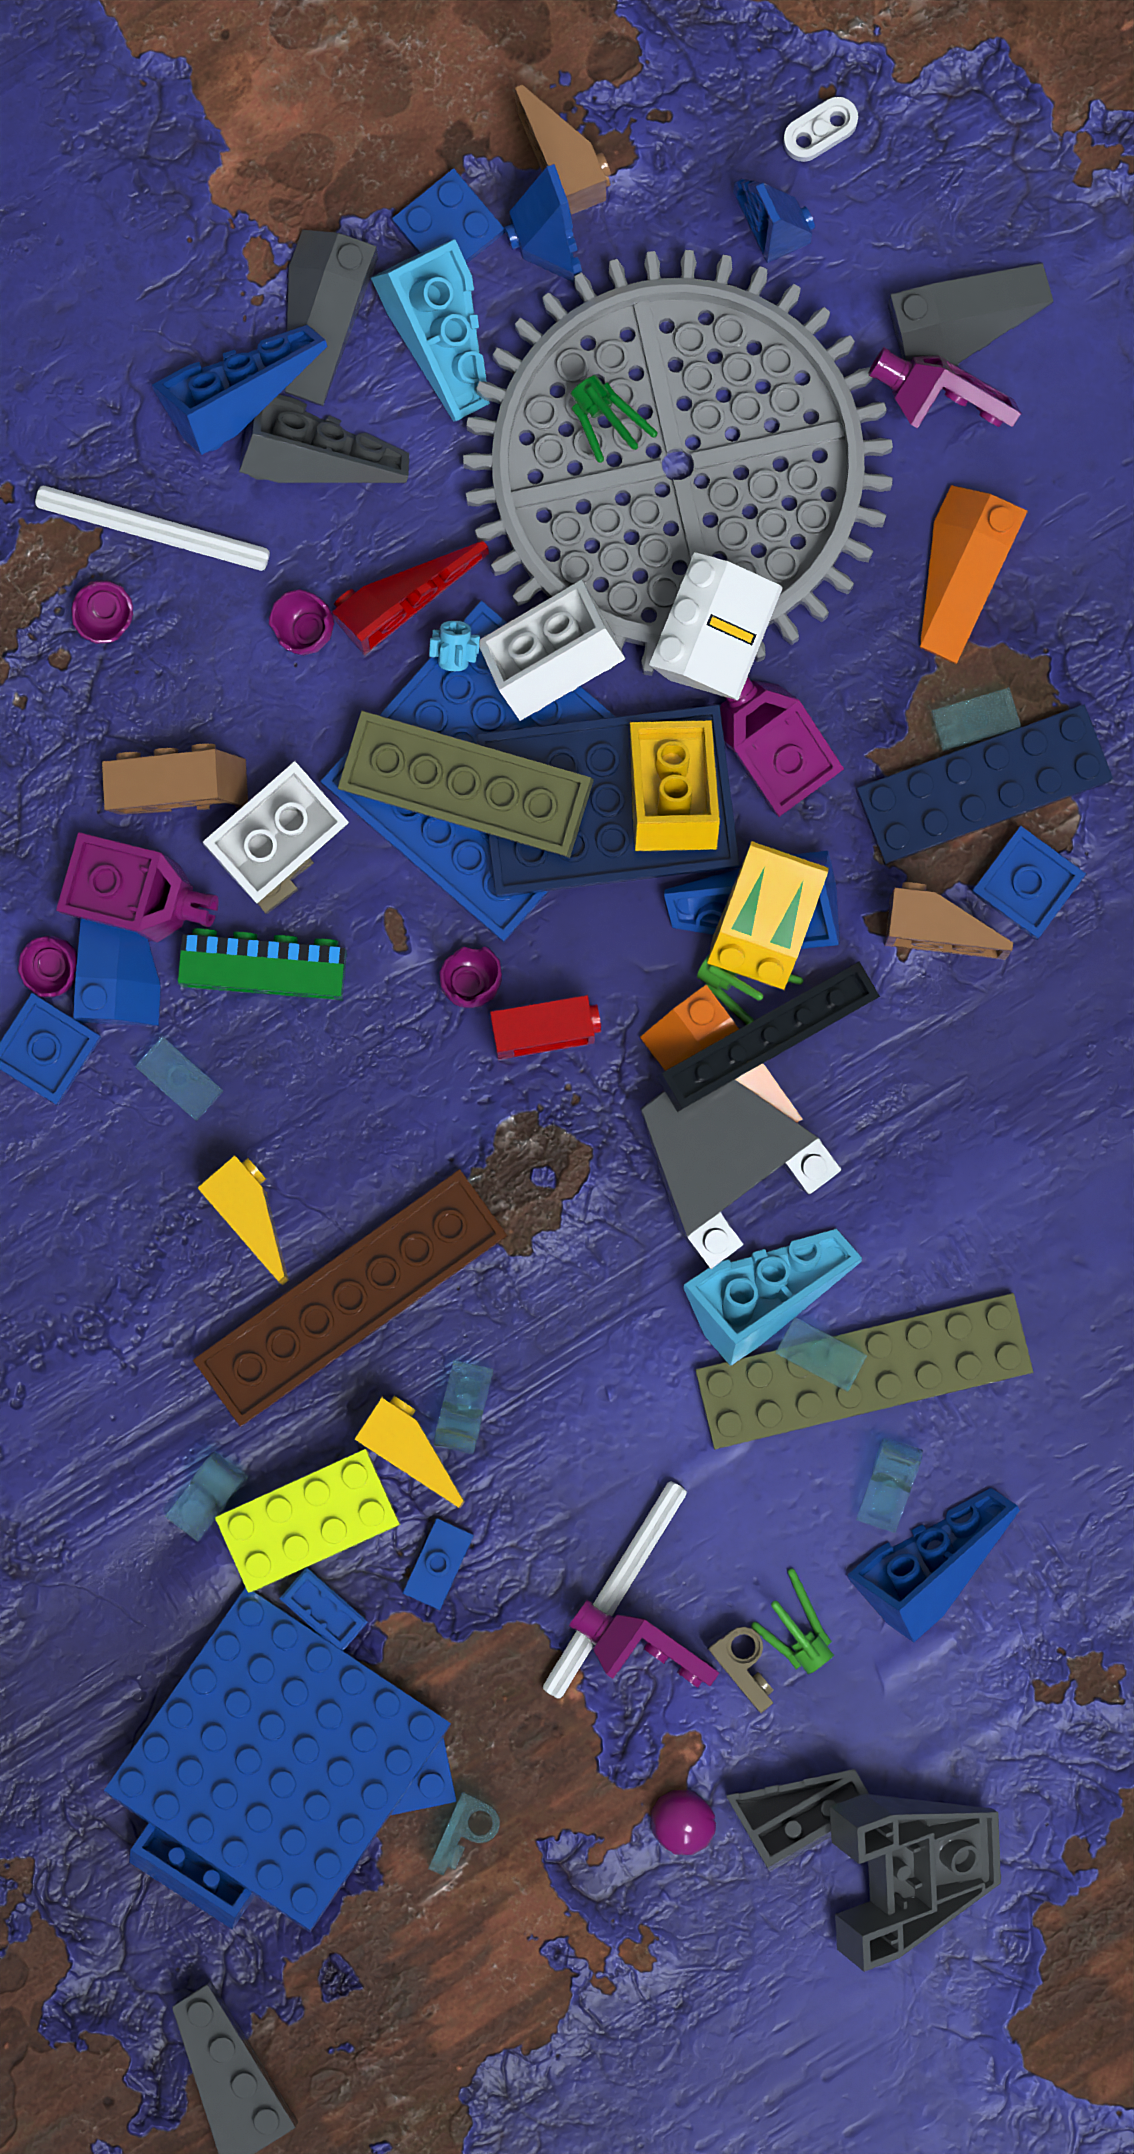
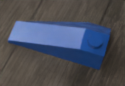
M555 164L543 170L509 211L510 225L505 226V231L512 250L519 248L524 260L574 283V276L581 273L582 269L578 257L574 258L572 253L578 251L572 232L573 224L569 203Z
M742 178L734 182L733 193L767 263L811 244V230L815 229L813 218L806 206L799 207L795 197L762 182Z
M308 325L261 340L256 350L237 354L234 349L223 353L224 361L203 368L200 362L185 366L152 384V387L183 439L203 455L206 452L217 450L224 442L237 436L328 346L322 336Z
M829 851L792 854L793 856L829 868L801 949L839 945L837 888ZM740 869L665 889L664 896L672 928L714 935Z
M81 919L73 1018L79 1023L159 1026L161 983L153 960L149 940L133 931Z
M990 1488L948 1510L946 1519L926 1529L922 1524L911 1530L913 1536L893 1547L888 1542L877 1548L847 1576L889 1626L912 1642H915L945 1615L1020 1511L1019 1507Z

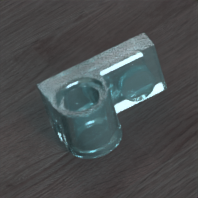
M456 1360L453 1361L436 1429L435 1446L474 1455L494 1369Z
M883 1437L856 1520L896 1533L921 1463L922 1449Z
M215 1451L202 1464L190 1481V1485L165 1517L199 1542L216 1520L215 1517L220 1515L249 1476Z
M463 1791L428 1869L443 1876L447 1867L455 1870L465 1847L458 1844L460 1837L476 1843H484L493 1839L499 1831L501 1822L496 1808L478 1799L477 1796ZM476 1811L487 1812L492 1818V1828L483 1834L475 1833L469 1826L471 1814Z

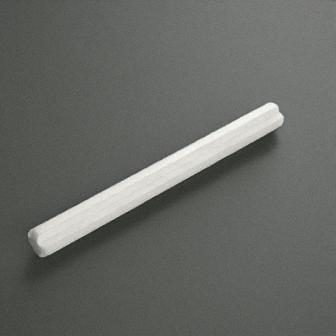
M44 485L40 486L36 495L35 504L40 509L260 571L265 570L268 564L270 552L264 547Z
M672 1481L667 1483L593 1603L596 1608L607 1615H613L685 1498L687 1491L683 1487ZM578 1630L543 1685V1689L555 1698H561L594 1646L590 1642L591 1640Z

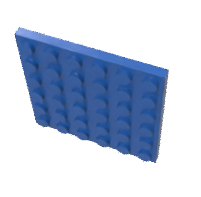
M482 600L463 621L471 627V635H479L480 639L507 624L505 620ZM480 647L476 662H469L468 667L462 671L442 669L438 665V657H431L379 715L477 744L476 734L615 718L610 711L579 686L520 721L500 693ZM348 750L320 781L321 784L504 943L550 891L496 897L489 834L339 790L338 785L349 753Z
M245 1587L108 1783L104 1793L311 1932L450 1728L451 1723L255 1592L248 1593Z

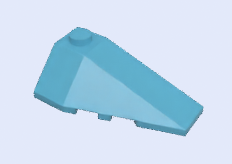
M451 240L404 260L371 277L389 318L453 422L490 404L489 401L477 395L476 388L479 381L487 382L483 355L479 353L476 331L479 328L478 315H474L471 291L474 290L473 278L456 240Z
M837 1229L791 1241L790 1246L766 1252L763 1249L753 1252L751 1257L730 1262L729 1259L721 1261L712 1269H706L684 1284V1291L704 1336L731 1366L765 1343L861 1263L862 1257Z

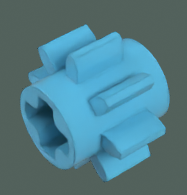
M444 622L440 630H433L432 638H430L429 657H438V665L442 669L462 671L468 667L469 662H476L477 654H479L480 636L471 635V627L464 622Z

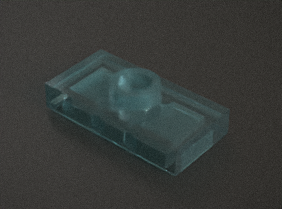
M1010 688L931 711L942 751L1021 727Z
M163 1036L135 1066L196 1122L224 1092Z
M796 1317L793 1318L775 1353L846 1392H849L867 1357L866 1354Z

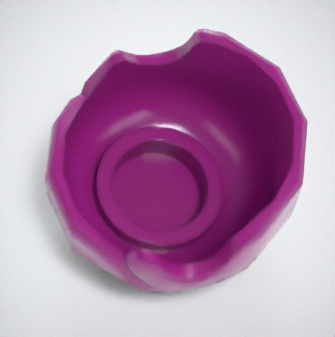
M108 579L91 581L81 588L75 596L71 607L74 627L81 637L95 644L111 643L118 640L130 626L133 618L132 599L121 585Z
M298 589L285 592L274 602L269 616V625L275 632L278 643L294 654L305 656L318 652L331 639L334 619L328 605L320 597Z
M56 936L38 937L28 942L20 954L18 972L24 985L39 997H55L68 991L74 984L76 977V950L68 941Z
M485 946L481 949L461 947L444 961L440 969L441 992L453 1004L459 1007H481L494 999L501 985L500 960Z
M671 1790L658 1798L651 1811V1830L658 1842L673 1854L694 1855L706 1848L714 1837L716 1831L715 1814L712 1808L697 1793L690 1790Z

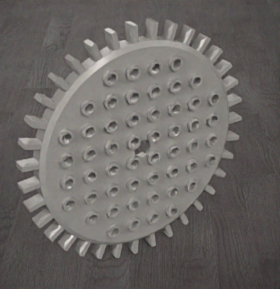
M685 250L680 262L681 278H661L659 272L660 261L656 252H647L644 263L647 281L629 285L626 282L624 268L619 260L609 261V278L614 285V289L599 296L594 293L591 283L582 272L574 276L575 290L584 303L569 313L562 307L559 299L551 293L543 296L545 311L556 323L544 335L537 331L530 322L522 318L515 323V330L520 338L527 341L533 347L523 360L516 358L509 351L496 348L493 353V360L500 368L510 371L514 376L507 389L497 387L490 382L479 381L476 390L477 395L484 400L501 405L497 421L481 417H468L466 425L467 431L475 435H486L494 438L492 453H470L463 455L465 469L473 471L491 470L493 478L492 487L471 490L466 493L468 506L479 507L489 503H496L499 512V520L485 523L475 530L478 542L491 541L498 536L506 535L513 549L511 552L499 556L491 564V570L494 575L505 574L513 567L522 564L525 571L531 577L529 581L519 586L513 595L514 603L517 606L529 602L541 590L551 598L582 580L613 632L621 650L625 642L645 647L641 664L643 674L652 676L655 670L649 665L685 576V574L676 575L673 572L672 566L675 563L682 562L688 569L694 552L711 557L715 554H723L727 561L782 586L783 589L768 626L774 623L778 627L782 638L790 645L798 642L799 634L797 627L787 616L789 612L799 604H802L811 616L820 622H823L829 615L825 604L813 594V591L823 580L829 582L837 591L849 594L853 589L854 583L848 575L834 567L841 552L863 562H869L873 554V550L866 544L849 537L854 522H860L870 527H883L886 515L877 509H868L859 505L862 490L884 492L890 491L892 487V477L884 474L864 473L865 456L889 454L892 452L893 446L891 439L863 440L861 423L876 421L885 416L886 406L884 402L871 403L863 407L855 406L851 391L865 387L873 378L868 375L870 367L858 369L853 374L843 377L835 364V361L848 355L854 347L855 341L851 335L838 339L834 345L825 349L814 336L825 327L829 319L830 312L825 307L814 312L809 321L804 325L788 314L798 303L801 289L799 286L793 284L784 291L782 299L777 305L763 299L759 295L767 283V269L761 266L753 273L750 285L746 291L728 285V280L732 273L731 256L723 255L718 262L716 279L714 281L695 279L694 272L697 262L693 250ZM703 313H709L713 316L714 321L710 325H703L698 320L699 316ZM665 321L671 322L674 325L673 332L669 334L662 333L659 329L660 324ZM624 330H631L635 334V339L631 342H624L621 340L620 334ZM590 338L596 343L595 348L591 351L584 350L580 345L584 339ZM751 343H756L760 345L762 351L758 355H750L746 350L747 346ZM711 352H718L722 355L723 359L718 364H712L708 361L707 356ZM678 360L683 364V369L680 372H672L668 368L669 362ZM632 369H640L644 373L643 378L639 381L630 379L628 374ZM799 373H804L809 377L810 381L807 385L800 386L795 382V376ZM593 375L602 378L605 383L608 382L614 392L636 412L642 407L651 409L653 414L646 421L658 433L655 438H652L612 403L611 410L638 443V448L633 450L613 426L602 428L598 424L599 418L605 416L604 414L596 418H592L588 414L587 416L604 456L602 463L597 462L580 420L571 409L576 404V401L571 396L572 390ZM759 382H766L770 386V391L766 394H760L756 391L755 386ZM562 386L565 389V394L560 398L553 397L550 394L552 387ZM721 390H726L731 395V399L726 403L719 402L716 398V394ZM680 399H688L692 407L688 411H681L676 404ZM807 412H814L819 420L815 424H807L803 416ZM769 420L776 421L779 425V430L775 433H769L765 430L764 424ZM564 424L571 425L574 429L573 434L569 437L562 436L558 431L560 426ZM729 429H735L739 432L740 437L736 441H728L725 437V432ZM523 433H531L535 440L530 445H523L519 438ZM688 438H697L701 443L700 447L696 450L688 449L685 445ZM657 446L661 450V455L658 458L652 459L646 454L647 448ZM815 451L825 452L827 460L823 463L815 462L812 458V454ZM683 452L689 456L693 462L692 474L682 480L673 479L672 481L668 479L662 468V462L668 454ZM612 454H616L622 459V463L617 467L609 466L606 461ZM777 459H783L787 462L788 468L783 472H778L774 469L773 462ZM572 463H578L583 468L582 472L577 476H573L567 471L568 466ZM740 467L745 468L749 476L745 480H738L733 475L734 470ZM531 472H540L543 475V480L539 484H532L528 480V475ZM699 476H704L709 480V485L707 488L699 489L695 486L694 480ZM658 485H666L670 489L669 495L666 497L657 496L655 488ZM826 489L833 490L836 494V499L832 502L824 501L821 497L822 491ZM620 493H626L630 496L631 501L626 506H620L615 501L616 496ZM785 498H792L796 501L797 506L794 510L788 511L782 507L781 502ZM580 502H587L591 506V511L587 514H580L577 512L576 506ZM747 506H752L757 510L758 514L753 519H747L743 516L742 510ZM541 510L549 511L552 515L551 520L547 523L539 522L536 518L538 512ZM707 515H714L718 519V524L713 528H708L704 525L703 518ZM673 523L678 527L679 531L675 536H668L663 531L664 526ZM635 532L639 536V541L634 545H629L624 540L625 534ZM794 537H801L805 540L806 545L804 548L797 550L791 546L790 541ZM594 540L598 542L600 549L596 553H588L584 548L588 541ZM756 545L763 546L766 549V555L762 558L754 557L751 553L752 547ZM550 549H556L560 552L561 556L558 561L550 562L546 559L545 553ZM637 571H644L648 575V580L643 584H638L633 580V574ZM596 580H605L609 585L608 589L605 592H597L593 587ZM645 610H653L657 618L654 622L647 623L642 620L641 614ZM762 641L755 657L756 662L765 659V645Z

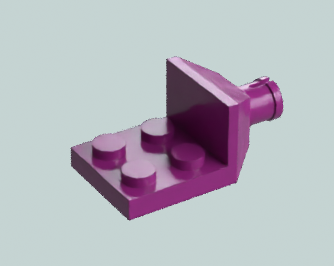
M883 347L868 372L870 377L880 380L893 390L894 398L909 423L917 429L941 389L946 391L945 395L961 406L965 407L968 401L976 405V409L980 411L979 415L998 427L1003 422L1013 427L1021 415L1014 399L939 355L913 357L909 362L897 357L890 350Z
M747 677L738 701L726 697L727 700L721 704L720 713L724 744L733 750L772 811L778 817L844 770L800 700L780 685L755 680L751 682L749 677Z
M78 832L56 911L61 914L133 931L150 941L158 943L181 928L185 920L210 927L216 916L199 908L217 911L219 901L217 895L193 891V886L181 866L160 852Z
M586 1600L569 1624L571 1628L578 1630L595 1645L593 1650L605 1673L612 1679H614L642 1638L647 1641L643 1648L645 1651L662 1663H665L668 1658L674 1660L681 1665L677 1673L697 1688L702 1682L711 1686L719 1675L717 1670L644 1618L616 1615L614 1618L596 1608L589 1600Z

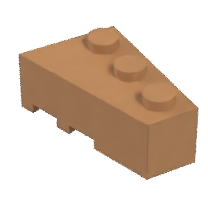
M215 744L192 745V752L178 753L177 748H159L154 750V756L141 757V753L138 752L116 754V760L102 762L104 810L120 815L172 812V809L193 806H197V810H209L210 805L229 803L235 805L236 808H242L248 803L246 759L217 750Z

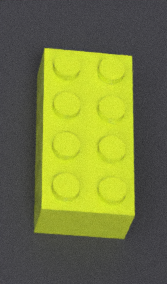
M367 1449L215 1517L248 1593L259 1590L401 1525Z

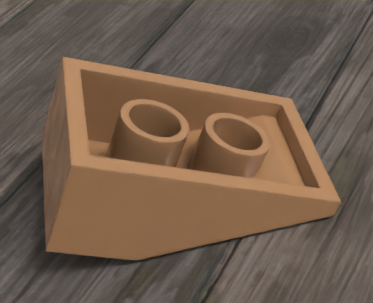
M525 86L515 87L516 112L541 171L543 172L547 166L555 164L569 203L571 215L606 201V187L611 186L608 177L611 175L604 154L602 152L596 154L591 142Z
M904 882L902 883V888H894L889 900L884 946L1006 960L1012 952V941L936 892L926 891L927 885Z

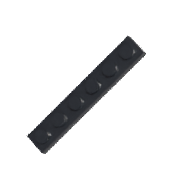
M859 961L664 1071L657 1078L674 1108L679 1112L880 996Z

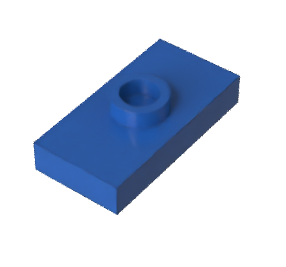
M436 1518L403 1594L441 1610L474 1535Z
M307 1567L279 1598L325 1640L342 1651L345 1650L368 1623L363 1616Z

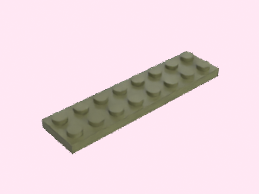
M1014 1293L742 1358L731 1366L725 1362L695 1370L714 1450L1034 1373Z

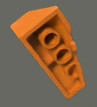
M953 485L950 486L933 524L920 641L921 649L957 665L1025 519L1027 510L989 493Z
M705 985L673 1008L640 1036V1039L663 1070L666 1071L739 1030V1028L709 987ZM764 1064L735 1079L796 1123L802 1120V1117Z

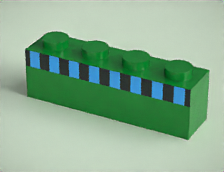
M199 928L193 929L192 935L182 934L178 976L180 987L343 1001L347 951L346 948L338 947L339 941L314 939V945L298 944L297 937L274 935L273 942L258 941L257 934L248 932H233V938L216 937L217 931Z

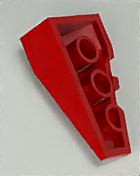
M480 541L365 585L357 592L350 589L335 601L334 605L337 608L332 611L333 618L365 656L489 555V548L484 541Z

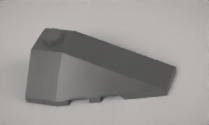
M302 230L289 265L287 331L308 325L326 340L328 347L285 388L286 394L324 406L378 260L377 246L340 233Z
M1040 263L928 284L891 294L888 310L903 360L910 362L913 357L939 355L958 366L960 362L978 350L980 351L987 347L992 341L1010 329H1014L1051 305L1053 297L1044 265Z
M279 394L246 427L241 447L239 472L248 474L258 480L266 479L277 483H406L409 476V453L368 433H360L356 436L340 426L341 420L330 415L325 421L306 412L307 404L295 398Z

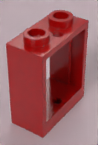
M588 995L490 1012L498 1060L594 1044V1033L601 1032L598 1005H589Z

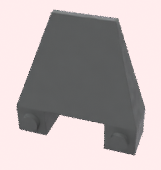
M736 1080L731 1081L679 1112L674 1108L665 1090L640 1108L678 1230L700 1260L710 1269L744 1245L720 1212L783 1165L797 1186L808 1195L842 1171L818 1137Z
M863 1794L830 1806L832 1843L858 1864L868 1861L870 1901L835 1914L837 1950L864 1972L899 1959L1001 1884L999 1814L995 1809L873 1794Z

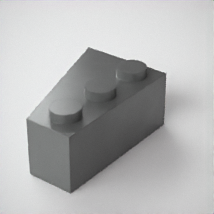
M853 1769L804 1779L799 1782L765 1787V1789L726 1795L768 1871L771 1872L831 1837L830 1806L869 1793L856 1770Z

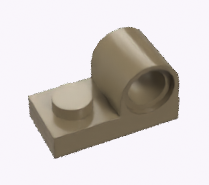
M736 1627L707 1648L760 1713L773 1704L772 1700L768 1697L774 1691L759 1672L751 1676L747 1671L748 1668L757 1662L763 1651V1642L757 1632L747 1627ZM739 1635H749L754 1641L755 1648L753 1653L747 1658L736 1657L731 1649L732 1641Z

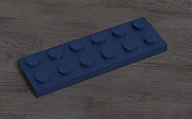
M1084 704L858 787L856 791L883 863L888 865L1112 782L1113 777Z

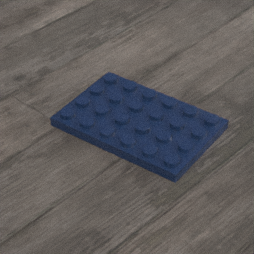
M719 705L476 734L478 745L594 779L570 858L489 834L496 897L740 867ZM712 720L720 817L717 849L635 851L632 813L630 722Z

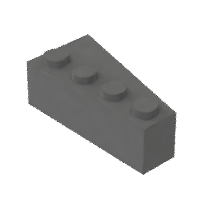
M209 1981L176 2002L172 2009L218 2154H255L296 2128L298 2124L297 2119L213 1983Z

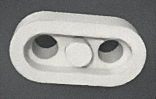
M833 97L791 122L785 130L783 140L787 154L797 161H810L850 137L855 131L858 122V112L855 105L846 98ZM838 115L844 119L845 123L842 126L836 127L831 124L830 118ZM801 136H805L810 139L811 144L806 148H802L797 145L796 140Z

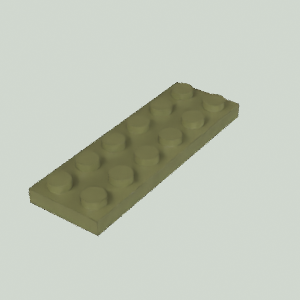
M361 711L338 789L570 858L594 779Z

